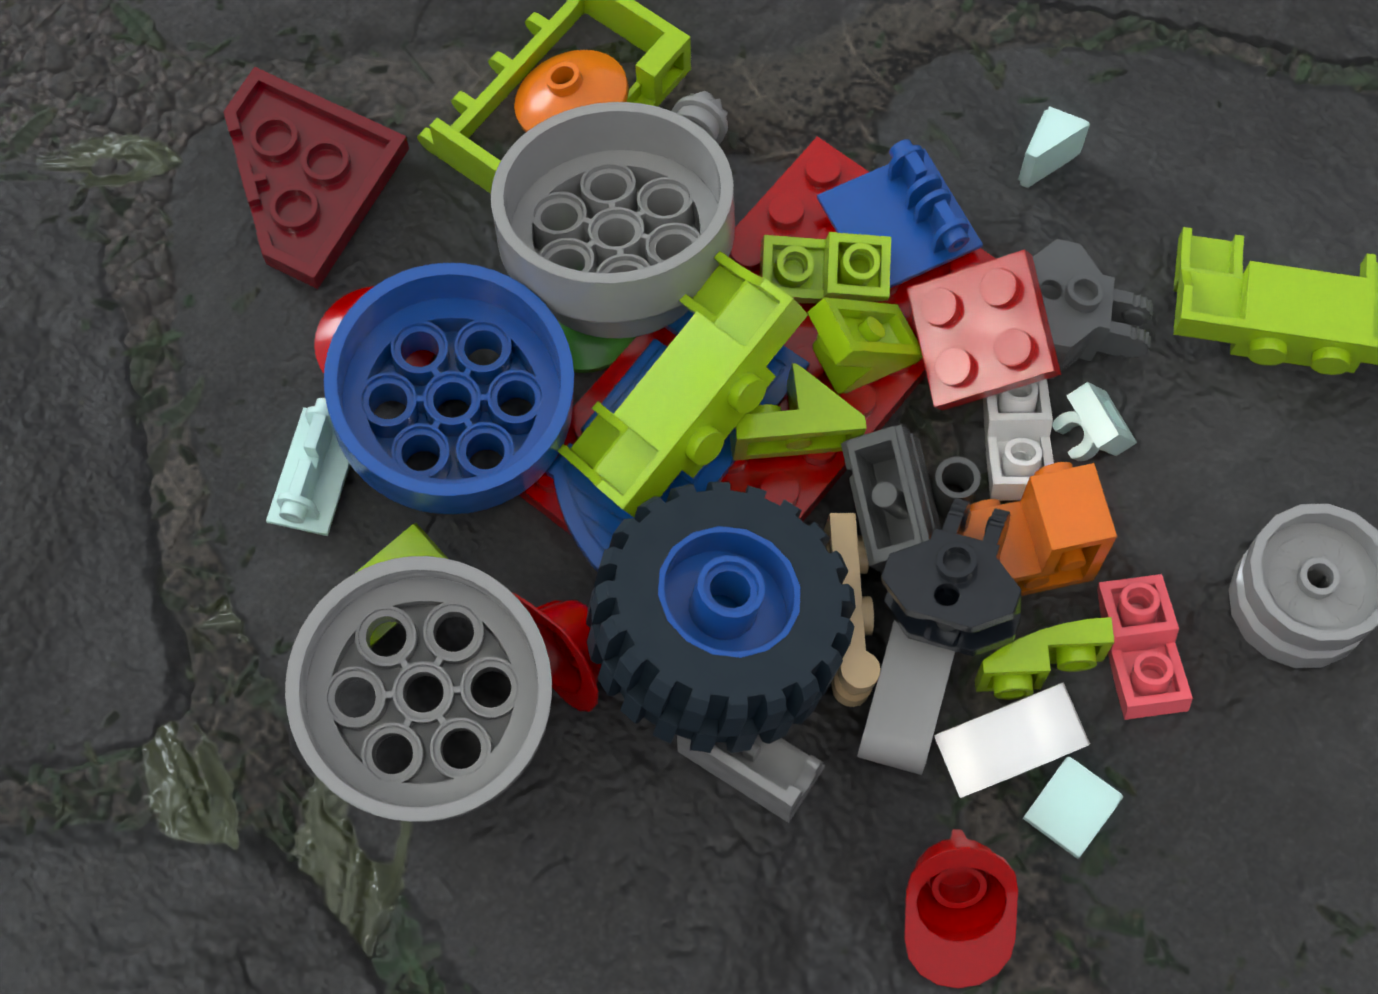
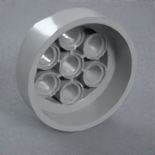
M607 102L581 106L554 115L527 131L511 146L502 158L492 182L491 208L500 257L508 275L535 293L547 305L557 321L586 335L602 338H629L652 333L672 324L688 311L679 300L685 294L693 298L719 266V263L714 259L716 254L721 251L729 257L735 233L734 184L732 171L723 150L699 125L682 115L657 106L631 102Z
M411 556L387 560L364 568L343 580L319 601L301 627L292 647L286 673L285 700L291 732L299 751L315 775L332 792L353 806L376 816L409 822H432L461 816L484 806L506 791L521 776L536 754L546 731L552 700V676L549 657L540 631L530 613L508 588L481 570L458 561L430 556ZM452 617L463 618L469 621L474 628L471 643L465 649L457 652L442 649L436 640L439 626L445 620ZM396 622L406 630L405 645L397 654L384 657L375 654L370 645L373 631L382 623ZM490 671L502 673L511 683V692L508 699L500 706L493 708L480 705L473 697V685L476 679L483 673ZM431 676L442 683L444 690L443 699L432 711L425 713L416 712L407 703L408 687L419 677ZM352 682H368L373 686L376 695L373 708L361 717L353 718L346 716L340 705L342 691ZM458 731H469L475 734L481 744V753L478 760L472 766L464 769H456L449 766L443 756V746L446 739ZM391 736L407 738L413 749V758L410 765L404 771L397 774L385 773L379 767L376 758L377 749L381 742Z

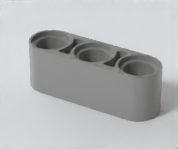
M894 620L859 747L858 758L922 775L955 651L909 639ZM936 622L937 626L944 631L955 630L951 625Z

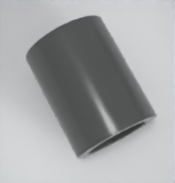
M950 457L941 462L936 470L932 492L937 512L944 518L947 517L954 498L970 501V504L974 503L981 477L977 466L969 459ZM956 484L963 488L964 492H953L945 485Z

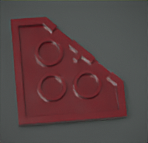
M254 67L223 113L234 146L239 172L253 216L261 253L266 265L318 289L410 149L407 137Z

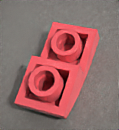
M1162 574L1099 582L1097 593L1101 618L1112 617L1114 644L1109 650L1108 656L1124 720L1189 711L1193 697L1175 643L1179 626Z

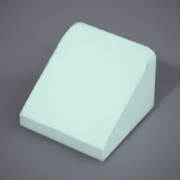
M1049 106V109L1044 111L1025 153L1018 178L1020 181L1019 185L1029 188L1078 156L1090 126L1089 122Z
M1066 757L1023 819L1075 858L1079 859L1123 799V795L1071 757Z

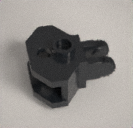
M954 498L942 530L934 528L930 540L890 553L881 579L883 585L888 590L884 600L885 607L909 639L973 657L1014 642L1021 621V588L1000 563V554L1009 528L1010 512L997 508L994 509L992 516L987 521L983 540L963 536L971 518L970 501ZM936 622L951 625L955 630L944 631L937 626Z

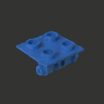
M909 139L899 141L891 147L889 154L892 159L889 164L817 195L820 205L837 233L891 237L890 288L983 246V243L925 148L923 149L920 145H913Z

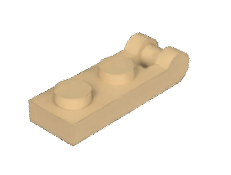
M830 513L824 528L825 533L830 537L825 548L828 553L838 551L841 554L849 571L842 584H849L854 589L856 605L850 618L855 626L851 644L831 684L833 695L838 702L845 706L855 707L860 706L867 700L880 676L881 669L876 657L866 651L865 635H872L874 608L871 596H862L860 574H867L869 563L862 535H857L856 513Z

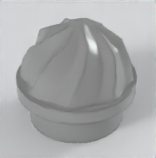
M702 91L683 97L674 105L672 112L682 115L699 125L718 145L723 141L728 131L726 119L728 112L722 108L720 98L715 99L712 94Z

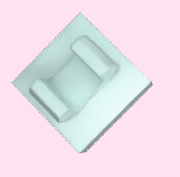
M1086 382L1067 395L1075 411L1062 413L1052 423L1054 430L1061 434L1069 432L1076 426L1083 428L1084 438L1082 442L1068 451L1069 456L1077 461H1086L1092 458L1099 449L1117 456L1137 443L1108 393L1089 382Z

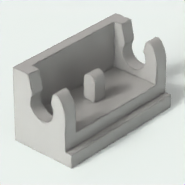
M677 735V747L680 754L788 823L825 767L823 761L812 754L809 756L782 738L767 744L762 742L758 735L751 750L735 753L727 751L726 742H716L711 753L690 750L691 739Z

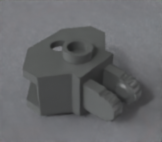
M1056 239L1033 256L1061 373L1078 359L1092 361L1096 352L1115 356L1123 355L1125 358H1140V356L1146 355V352L1150 351L1151 336H1149V332L1139 327L1134 328L1132 325H1143L1148 323V320H1152L1154 305L1152 300H1148L1147 297H1143L1141 294L1134 295L1132 292L1114 289L1115 277L1103 275L1079 243Z

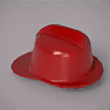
M513 593L530 613L543 638L550 661L552 688L569 705L577 710L592 711L598 704L597 683L599 682L598 675L602 663L596 664L590 660L587 639L591 628L586 625L588 607L577 600H554L535 607L530 602Z
M952 829L950 839L942 840L928 847L916 861L914 871L910 875L906 888L904 936L908 959L920 975L937 985L958 989L982 984L997 975L1009 961L1016 940L1018 901L1016 873L1003 857L993 853L987 846L976 840L967 839L961 829Z

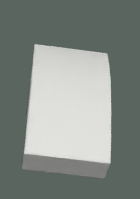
M1047 379L983 398L990 499L1020 501L1029 477L1034 476V473L1040 468L1054 463L1050 441L1053 416Z
M1064 682L934 735L960 798L1039 767L1090 744Z

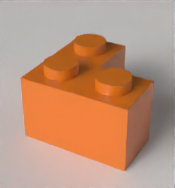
M1070 462L1053 463L1037 470L1034 476L1029 477L1020 501L1001 505L997 499H988L971 504L969 526L963 536L983 540L987 521L992 516L994 509L997 508L1010 512L1009 528L1000 554V563L1021 588V596L1094 581L1117 538L1095 464L1073 467Z

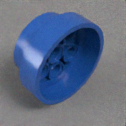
M437 263L414 267L395 274L371 288L349 309L337 327L328 348L324 368V393L333 430L343 454L357 474L377 492L394 502L412 509L435 514H464L486 510L518 496L540 479L552 465L559 454L558 449L566 440L571 424L574 369L570 347L563 329L554 314L535 293L513 278L492 269L465 263ZM479 349H490L500 356L494 363L489 365H477L468 359L473 352ZM418 350H427L437 356L431 364L423 367L412 366L406 362L407 357ZM513 398L524 399L533 406L528 413L522 416L508 415L500 407L504 402ZM453 399L461 400L470 406L465 414L455 418L445 417L437 411L441 404ZM387 401H397L406 406L404 412L393 419H382L374 414L376 408ZM481 450H493L503 458L496 467L491 469H479L469 462L470 458ZM420 451L431 452L439 458L432 468L425 471H416L406 465L408 458Z

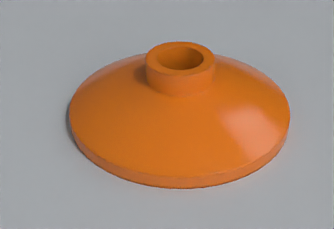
M594 50L568 51L542 62L525 77L515 97V114L520 126L527 132L544 120L570 109L596 103L627 102L629 84L624 69L613 57Z

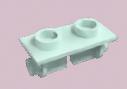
M318 398L315 406L303 407L266 522L328 536L350 463L338 444L325 398Z

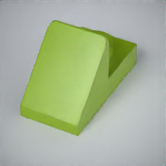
M824 297L807 312L818 332L817 340L813 343V351L838 394L853 391L913 365L923 358L920 344L898 304Z
M792 363L787 379L790 410L782 411L780 406L772 404L758 405L753 411L745 414L731 431L730 444L734 461L842 451L841 443L864 435L866 421L862 413L796 363Z

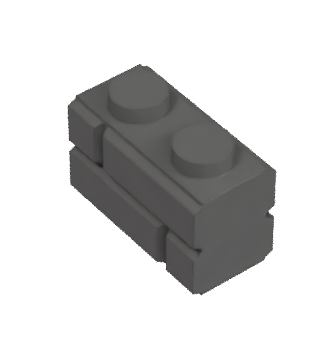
M902 425L891 426L841 443L846 468L853 473L849 481L868 563L871 568L880 571V573H883L890 553L930 540L934 528L941 529L920 439L914 434H910V431Z

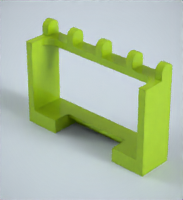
M566 0V3L550 20L539 13L533 12L525 21L527 29L535 35L513 60L502 52L497 51L488 60L490 67L498 74L476 100L465 92L459 91L451 100V103L462 115L451 126L437 117L429 125L430 128L426 127L417 136V139L426 150L491 194L495 172L501 161L468 138L584 13L646 52L635 65L636 82L629 89L627 102L641 103L657 107L691 70V37L635 0Z

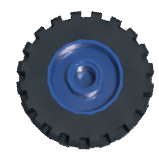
M708 482L706 490L696 492L693 484L672 488L666 503H664L661 497H652L638 506L635 517L622 521L612 535L609 548L604 550L589 601L586 625L591 628L587 639L590 660L596 664L602 663L598 680L607 695L614 696L621 693L624 697L620 711L635 724L639 723L643 717L655 724L653 736L671 744L674 735L691 739L690 750L711 753L716 742H726L727 751L735 753L751 750L758 735L762 742L767 744L786 736L792 724L801 725L815 710L819 700L825 695L841 666L842 659L851 644L855 626L850 618L856 605L854 589L849 584H842L849 571L841 554L838 551L828 553L825 547L830 537L816 522L807 526L800 520L801 509L785 499L781 505L765 499L767 493L765 490L748 485L745 493L731 491L729 482Z

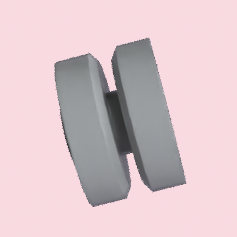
M1300 504L1275 515L1256 536L1249 549L1237 563L1228 589L1231 615L1244 639L1267 659L1293 668H1321L1347 657L1378 625V530L1357 513L1331 504Z

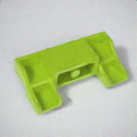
M1183 227L1178 238L1173 291L1177 292L1173 335L1231 343L1230 355L1248 357L1252 362L1260 365L1290 363L1310 366L1314 371L1327 375H1337L1345 372L1354 373L1360 363L1378 365V262H1376L1375 254H1366L1360 264V277L1250 261L1243 273V235L1235 234L1232 241L1193 236L1192 228Z
M721 251L714 257L719 266L710 275L702 288L693 298L685 294L679 300L694 315L613 414L597 401L592 409L598 415L574 445L568 448L562 444L558 449V452L581 471L600 491L633 517H635L638 506L652 497H661L682 470L691 478H694L704 465L709 464L718 456L726 437L745 414L753 411L760 404L765 396L766 388L776 377L766 366L808 316L794 298L766 278H762L742 267Z

